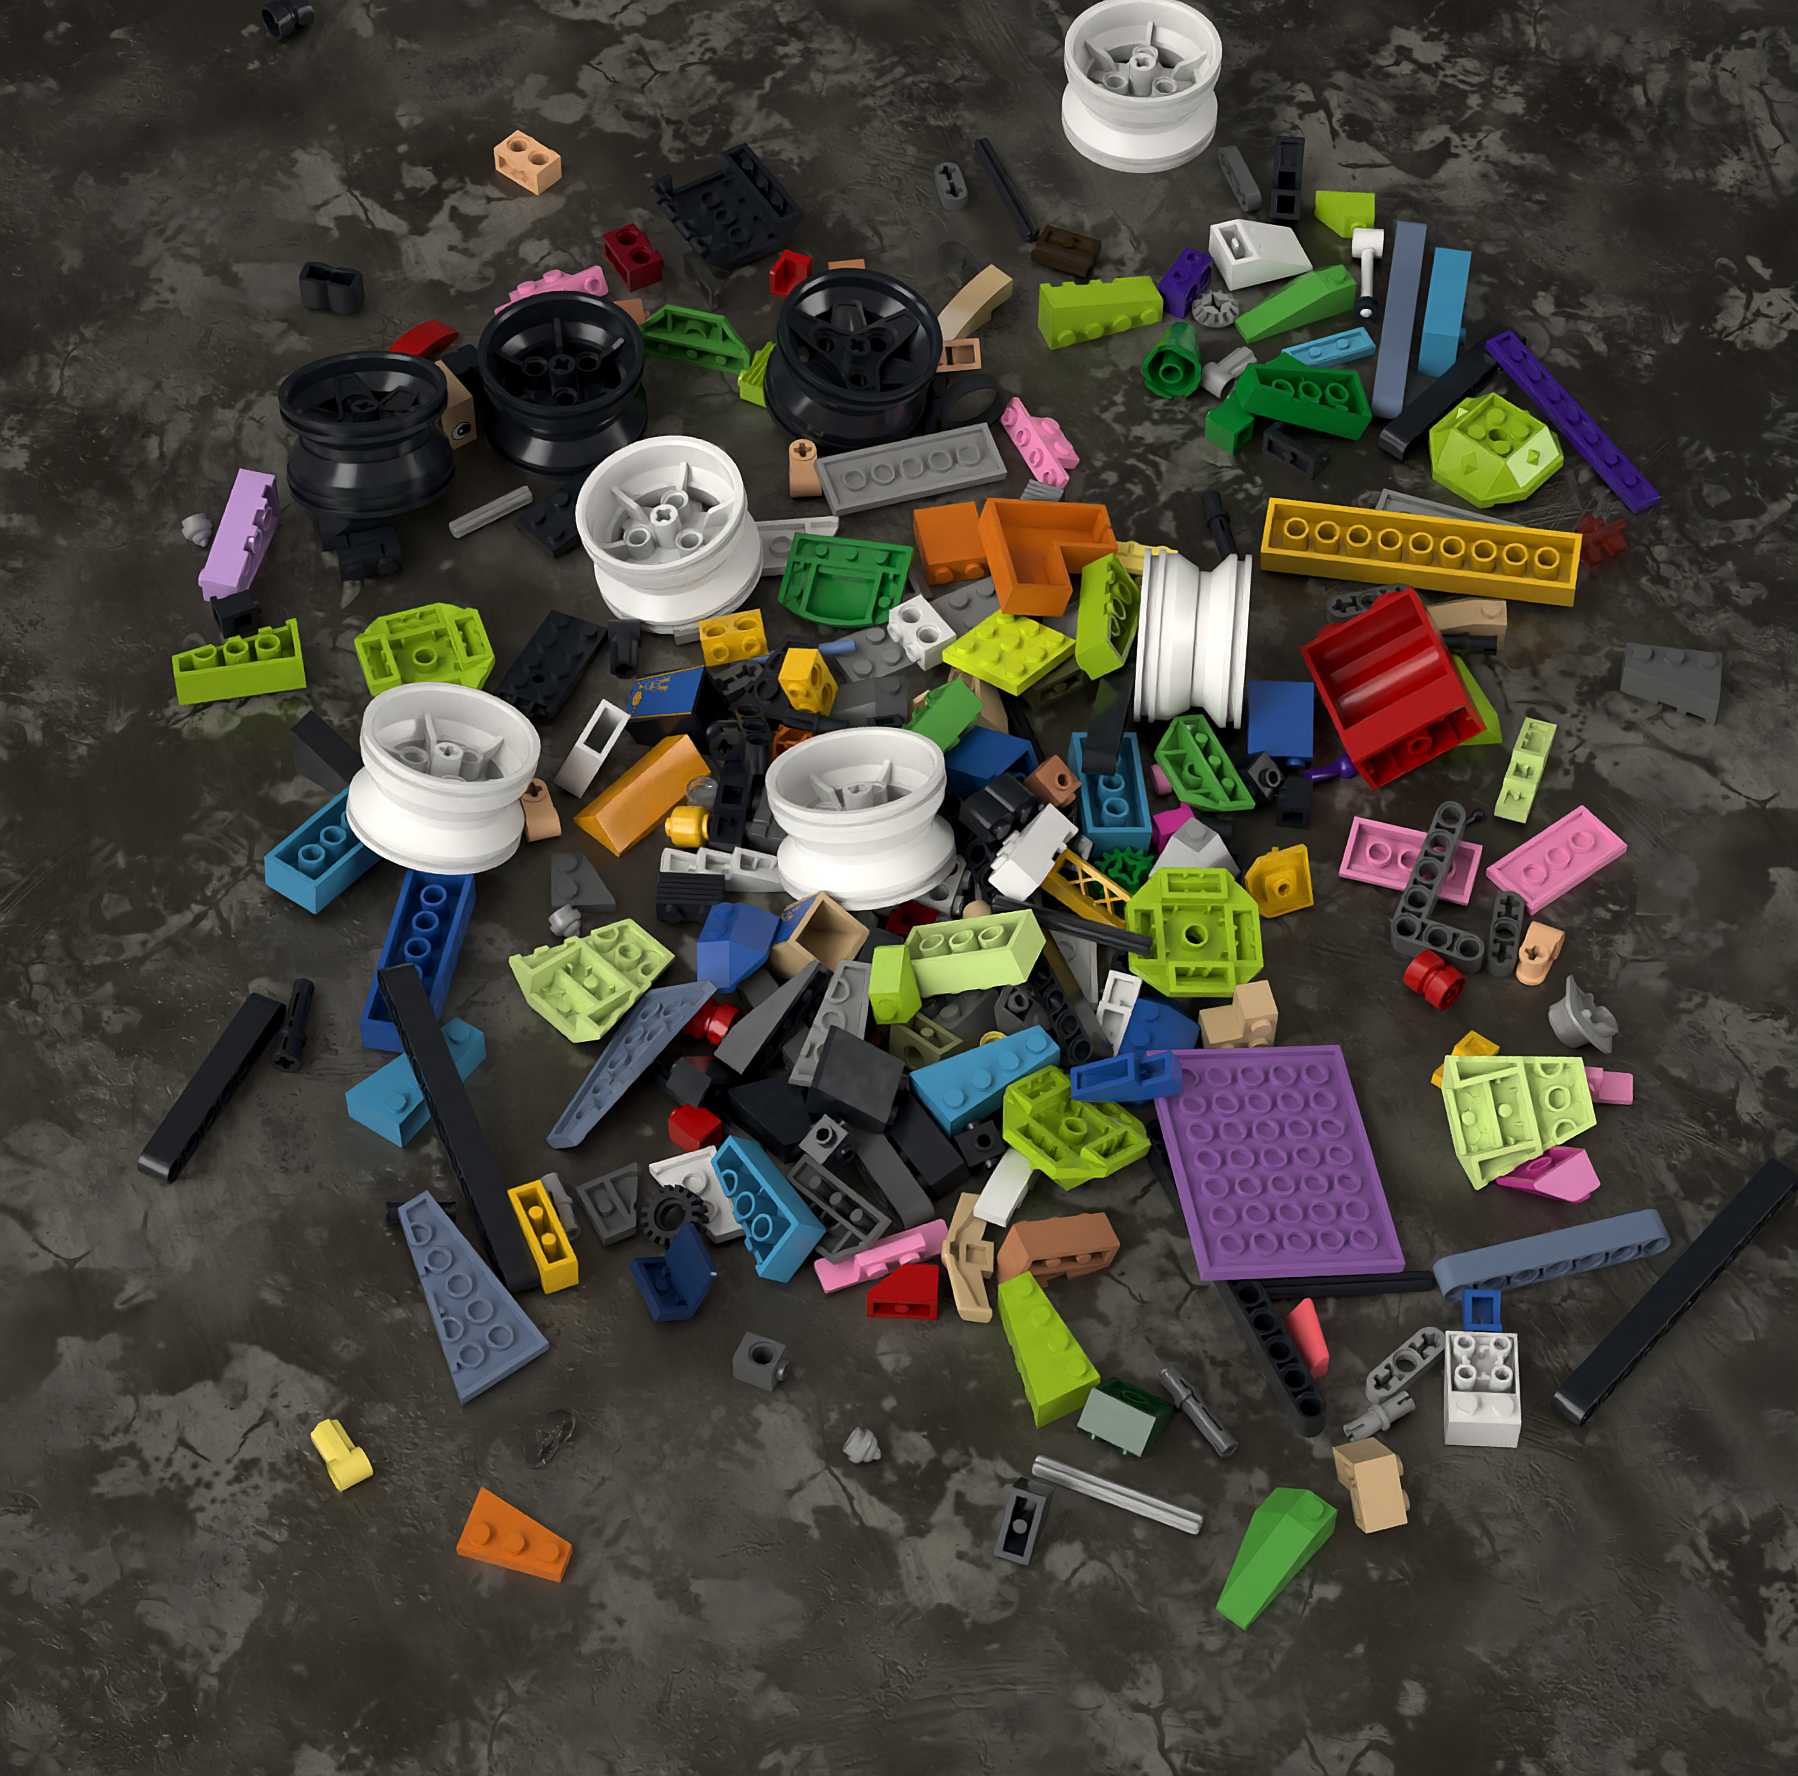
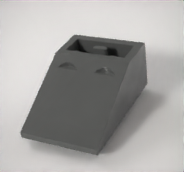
M990 988L986 990H966L958 994H938L929 998L920 997L922 1007L918 1012L963 1040L962 1053L980 1047L981 1038L986 1033L998 1032L994 1006L999 998V994L995 988Z

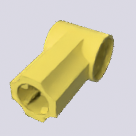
M326 1419L317 1424L314 1431L310 1433L311 1440L325 1460L328 1473L340 1492L373 1475V1469L366 1454L359 1446H354L337 1419Z

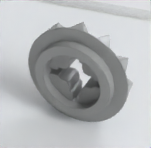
M1208 289L1206 294L1198 293L1196 300L1192 302V314L1199 323L1205 326L1225 327L1232 324L1238 318L1239 300L1233 299L1232 293L1223 294L1221 289L1218 292H1212ZM1211 304H1216L1217 307H1221L1220 312H1218V309H1216L1214 306H1211Z

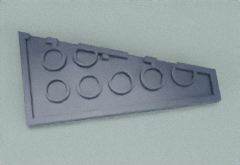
M710 980L646 990L641 995L547 1137L546 1141L554 1149L575 1147L583 1141L585 1135L639 1075L654 1062L657 1055L717 990Z
M427 1190L398 1208V1215L462 1406L549 1349V1342Z

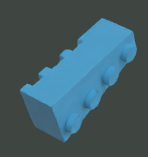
M456 1017L440 1029L463 1083L484 1060L486 1049L484 1033ZM403 1053L345 1093L349 1117L401 1148L431 1118L406 1053Z
M1040 1025L910 1072L909 1092L951 1141L955 1136L965 1131L964 1127L976 1120L984 1119L1002 1107L1003 1096L1008 1085L1050 1064L1059 1068L1060 1048Z

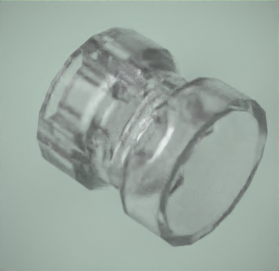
M704 776L692 779L686 789L687 806L706 807L709 813L714 816L713 806L718 788L717 782L712 778Z

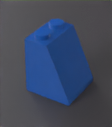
M1249 680L1245 696L1246 754L1266 751L1276 764L1286 765L1288 769H1303L1305 765H1311L1313 759L1314 682Z
M976 725L960 739L955 747L943 754L947 776L945 790L949 793L956 792L970 797L975 792L985 789L991 781L1006 772L1010 773L1024 785L1022 782L1039 766L1031 742Z

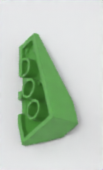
M1343 264L1325 266L1301 274L1235 319L1234 325L1247 344L1352 310L1354 309L1356 282Z
M1277 1487L1254 1512L1216 1610L1246 1630L1334 1533L1337 1510L1308 1489Z

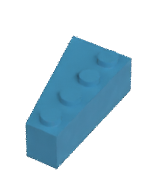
M729 1135L710 1162L725 1197L730 1198L734 1206L732 1214L736 1223L741 1224L747 1237L744 1242L748 1251L754 1253L758 1263L755 1268L759 1277L787 1283L827 1230L757 1142Z

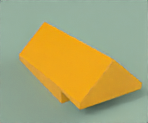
M687 734L665 737L573 818L574 823L620 858L665 822L668 817H671L676 807L685 806L689 802L688 794L711 776V771Z

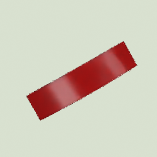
M433 319L421 323L408 331L387 351L403 352L426 358L433 350L441 353L459 336V333Z

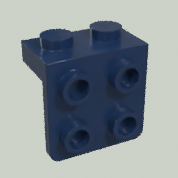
M684 1223L665 1256L634 1258L629 1267L655 1322L691 1319L717 1277L716 1266L712 1262L702 1238L693 1223Z

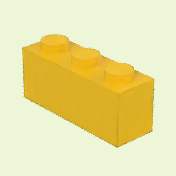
M541 1180L507 1190L537 1264L540 1283L545 1294L547 1295L579 1284L578 1260Z

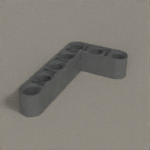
M1449 801L1439 806L1392 920L1391 944L1399 953L1414 958L1422 951L1430 949L1445 960V967L1451 965L1462 974L1471 975L1480 971L1483 966L1485 946L1481 938L1475 934L1430 920L1465 832L1466 812L1464 807L1457 802ZM1447 819H1454L1457 821V823L1450 825L1445 823L1444 821ZM1439 846L1444 847L1447 850L1444 852H1436L1433 850V848ZM1430 874L1435 876L1436 878L1433 880H1425L1421 876ZM1414 902H1420L1425 906H1423L1422 908H1413L1412 906H1410V904ZM1409 930L1413 934L1406 937L1400 935L1399 932ZM1437 940L1445 945L1434 947L1430 943ZM1472 951L1476 956L1468 958L1461 953Z

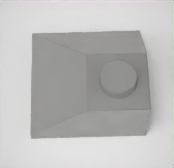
M1191 817L1171 836L1151 870L1148 880L1160 867L1226 868L1235 878L1234 881L1240 876L1241 871L1219 834Z

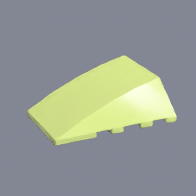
M630 918L591 930V935L584 938L573 936L564 939V944L550 949L545 945L534 949V954L525 957L517 954L509 957V964L527 1003L573 1043L600 1040L675 961L674 954Z
M1445 1055L1441 1090L1456 1156L1475 1190L1481 1189L1488 1185L1490 1181L1510 1173L1517 1166L1544 1154V1151L1564 1143L1597 1124L1582 1057Z

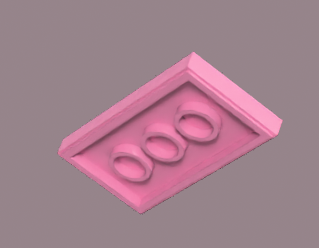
M1581 805L1488 867L1486 876L1503 892L1513 891L1521 895L1525 902L1524 911L1529 916H1532L1624 854L1627 850V844L1587 808Z

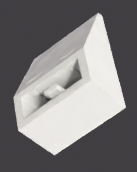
M1242 219L1231 220L1211 225L1209 253L1213 257L1230 291L1313 271V266L1290 227Z
M1446 1331L1444 1372L1445 1445L1517 1448L1521 1429L1517 1334Z

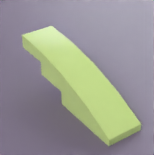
M1528 717L1525 718L1495 806V816L1526 823L1557 725Z

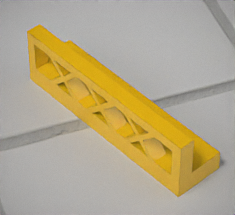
M1066 848L1058 856L1054 866L1039 886L1081 917L1126 930L1125 919L1115 915L1113 901L1124 900L1128 902L1133 895ZM1066 859L1077 866L1079 879L1068 881L1058 873ZM1084 872H1086L1091 877L1085 878ZM1095 880L1100 882L1104 888L1105 898L1095 900L1090 897L1086 882ZM1080 883L1081 889H1079L1074 884ZM1111 891L1115 893L1117 896L1112 897ZM1106 902L1107 908L1101 905L1100 903Z

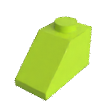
M1316 190L1314 216L1342 238H1353L1354 228H1374L1375 193Z
M907 944L877 946L874 949L868 994L876 1025L907 1023L922 1007Z

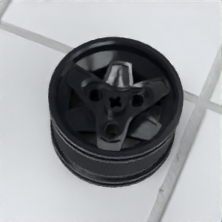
M837 268L819 272L806 278L788 294L780 311L776 327V345L768 358L762 385L764 402L770 416L780 430L793 441L799 439L812 441L816 446L817 454L825 457L911 439L922 420L927 401V387L935 376L942 354L943 337L939 321L928 303L916 291L903 282L880 272L861 268ZM799 354L809 357L808 361L803 363L800 360ZM880 388H887L888 391L880 392Z
M550 291L531 295L510 304L495 315L485 327L478 344L480 380L486 391L483 404L484 428L493 451L506 464L536 478L571 481L612 451H618L630 444L643 440L648 425L647 397L641 383L645 368L644 341L638 325L624 309L605 298L585 292Z
M349 352L311 362L291 373L280 385L278 401L282 422L287 428L298 434L290 449L289 461L287 463L289 491L294 500L306 509L339 518L366 519L387 517L423 507L440 498L453 485L456 478L454 451L447 434L435 422L442 416L448 406L447 379L443 370L435 363L420 356L403 352Z

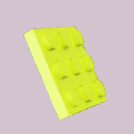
M1000 608L944 649L942 656L943 662L1018 696L1075 653L1076 640L1023 615L1002 614Z

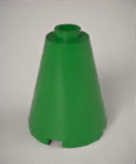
M1177 322L1172 324L1143 360L1141 371L1145 378L1144 382L1156 395L1167 399H1174V396L1180 395L1186 397L1194 392L1200 383L1202 368L1197 332L1188 323Z

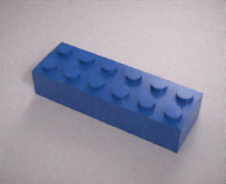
M408 868L359 1023L363 1047L405 1053L378 985L377 971L379 969L412 961L439 1024L476 901L474 874L444 875Z

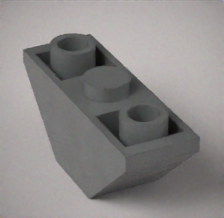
M1004 985L994 1006L998 1032L1010 1036L1040 1025L1060 1048V1065L1072 1066L1073 1062L1069 1059L1042 1006L1017 985Z

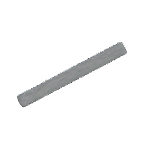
M1038 1455L1034 1461L1032 1473L1038 1477L1191 1534H1198L1202 1527L1204 1516L1195 1511L1043 1455Z

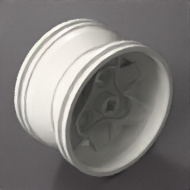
M1105 0L1088 8L1075 19L1065 39L1064 65L1069 83L1065 88L1062 100V125L1071 144L1082 155L1099 165L1131 173H1152L1173 169L1191 161L1202 153L1214 136L1218 106L1213 89L1221 70L1222 44L1213 24L1199 11L1177 0Z
M668 435L648 438L630 444L610 455L595 468L585 481L577 499L576 524L582 543L594 561L595 576L601 595L608 608L619 619H640V627L643 631L658 634H674L673 629L683 631L698 628V621L731 614L743 604L757 585L764 564L762 541L757 525L747 511V494L741 474L733 460L720 448L704 440L688 436ZM704 507L711 508L708 512H704Z
M1145 548L1136 663L1134 722H1140L1141 716H1148V723H1155V720L1168 721L1189 710L1190 706L1203 707L1219 728H1225L1226 722H1234L1233 728L1240 729L1252 555H1245V561H1237V554H1230L1212 572L1199 571V567L1178 553H1166V549H1160L1159 555H1152V549Z
M411 683L391 688L375 697L365 710L360 732L361 756L365 766L352 779L346 804V817L355 835L368 848L380 856L399 865L428 873L444 875L472 874L492 869L507 861L516 852L521 841L525 813L519 798L527 790L529 783L535 775L540 755V739L531 722L515 707L491 694L450 683Z
M858 727L815 736L798 743L777 757L768 768L765 783L768 803L771 811L774 813L775 820L788 833L777 852L780 881L784 889L797 900L822 891L845 911L883 908L906 902L927 893L943 882L955 866L957 853L951 825L942 816L937 814L945 796L947 782L944 756L939 746L931 739L909 730L891 727Z

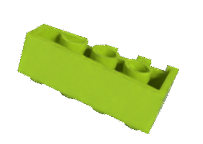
M1150 276L1115 278L1112 283H1103L1101 279L1090 280L1087 285H1075L1074 281L1063 282L1060 287H1051L1050 283L1040 284L1038 327L1050 350L1068 347L1073 344L1162 321L1163 298Z
M1114 552L1082 567L1075 657L1080 669L1086 671L1091 680L1124 666L1139 625L1141 591Z
M296 618L286 620V626L272 630L271 626L258 629L259 634L241 639L240 635L228 638V641L219 647L209 644L172 656L179 706L307 688Z
M1030 1271L999 1284L997 1308L1009 1344L1012 1346L1018 1372L1021 1373L1028 1402L1031 1404L1038 1429L1084 1407L1092 1387L1100 1384L1101 1377Z

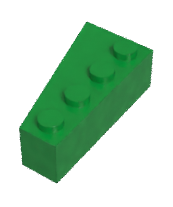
M1248 363L1234 386L1242 411L1356 441L1359 440L1372 419L1370 408L1356 370Z

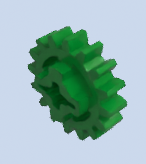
M1130 846L1126 847L1125 852H1120L1115 847L1111 856L1108 853H1102V860H1095L1094 868L1134 896L1148 881V876L1154 867V856L1143 857V849L1138 850L1137 853H1132ZM1097 880L1091 881L1093 883V894H1099V899H1104L1103 885ZM1111 891L1112 897H1116L1117 895ZM1113 901L1114 908L1117 905H1121L1123 912H1125L1126 901Z

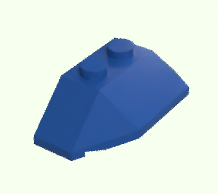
M723 902L718 905H712L697 941V982L710 980L717 988L713 994L731 993L738 987V982L749 977L767 961L782 924L781 917L746 903L731 904Z
M1143 992L1136 999L1117 1056L1134 1052L1138 1058H1143L1145 1051L1194 1049L1201 1026L1177 1000ZM1153 1099L1117 1103L1141 1109Z

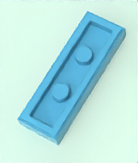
M1360 327L1282 349L1281 354L1285 351L1308 367L1328 368L1375 354L1376 346L1365 328Z

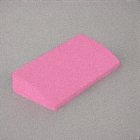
M1355 816L1339 876L1404 891L1427 833ZM1461 841L1439 895V900L1468 906L1482 856V845ZM1439 846L1433 848V850L1436 852H1444L1447 850L1444 847ZM1430 874L1421 876L1425 880H1433L1436 878L1435 876Z

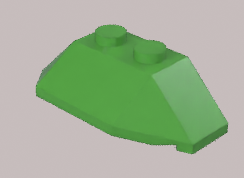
M667 304L638 326L643 337L644 355L738 375L743 369L748 370L751 366V351L725 316Z
M1203 714L1175 716L1158 745L1154 757L1179 800L1202 812L1254 809L1256 805Z

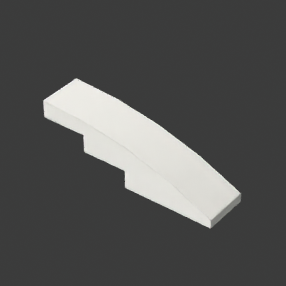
M666 847L662 853L660 872L725 874L726 891H786L780 881L777 856L735 847L732 854L700 847L697 854Z
M1110 970L1102 1001H1099L1096 1018L1113 1048L1115 1057L1118 1055V1050L1137 997H1139L1143 980L1137 976Z
M1010 1145L974 1207V1216L1006 1228L1015 1208L1020 1207L1028 1190L1033 1189L1041 1170L1030 1169L1028 1159Z

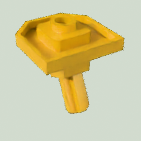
M1304 844L1280 851L1279 847H1272V852L1258 857L1244 876L1246 891L1258 904L1259 914L1268 919L1314 905L1307 847Z

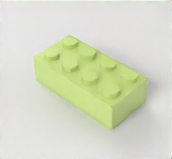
M1026 909L914 926L904 944L908 946L919 995L922 998H929L938 994H958L966 990H986L994 986L1008 984L1014 986L1026 982L1046 940L1032 910Z

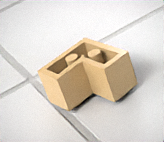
M1268 980L1236 985L1232 1004L1199 1011L1198 1024L1201 1026L1199 1036L1204 1049L1273 1047L1278 1010Z
M1374 1437L1332 1447L1338 1480L1350 1491L1356 1525L1367 1534L1408 1523L1406 1511L1410 1510V1503L1406 1491L1401 1489L1399 1476H1403V1466L1399 1455H1395L1394 1452Z

